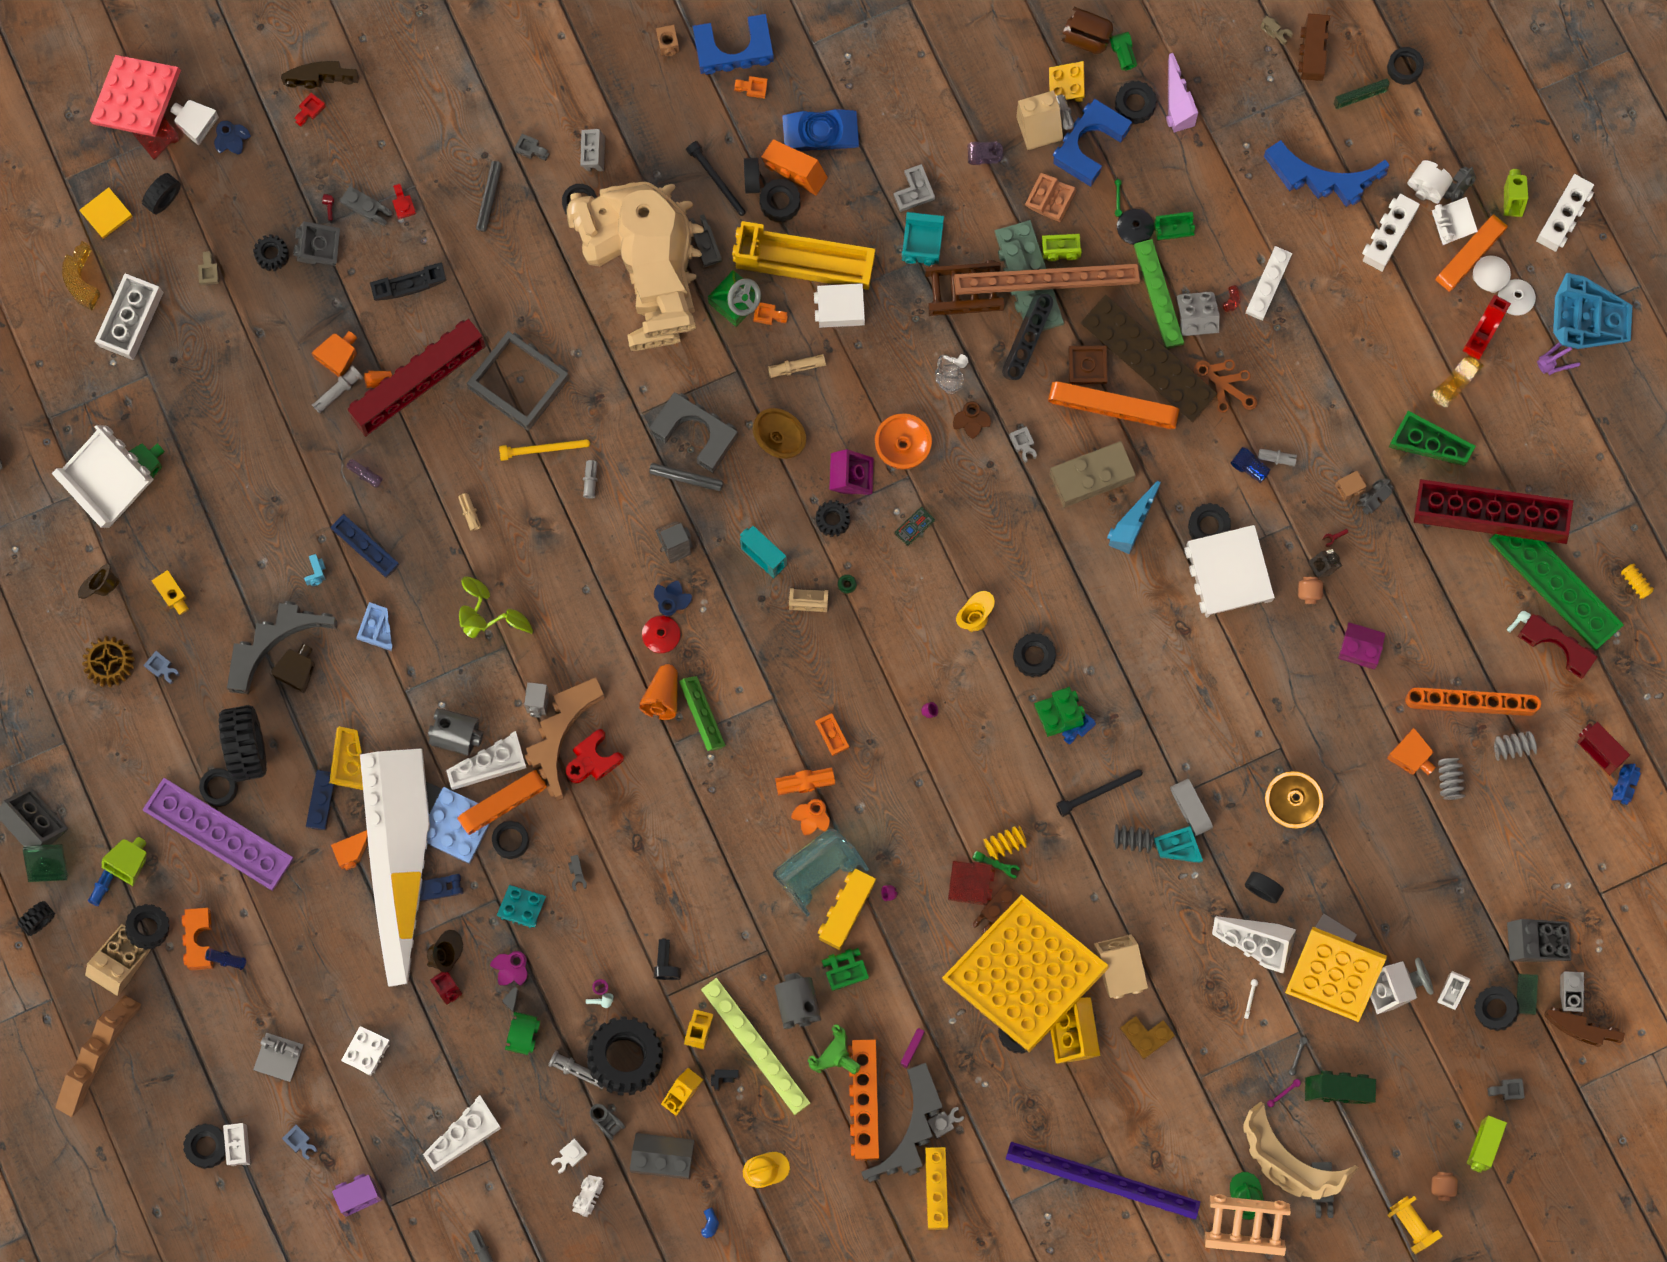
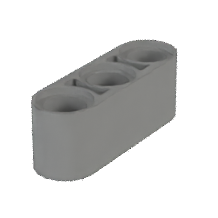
M1188 778L1170 787L1173 797L1188 826H1191L1195 837L1213 828L1212 822Z

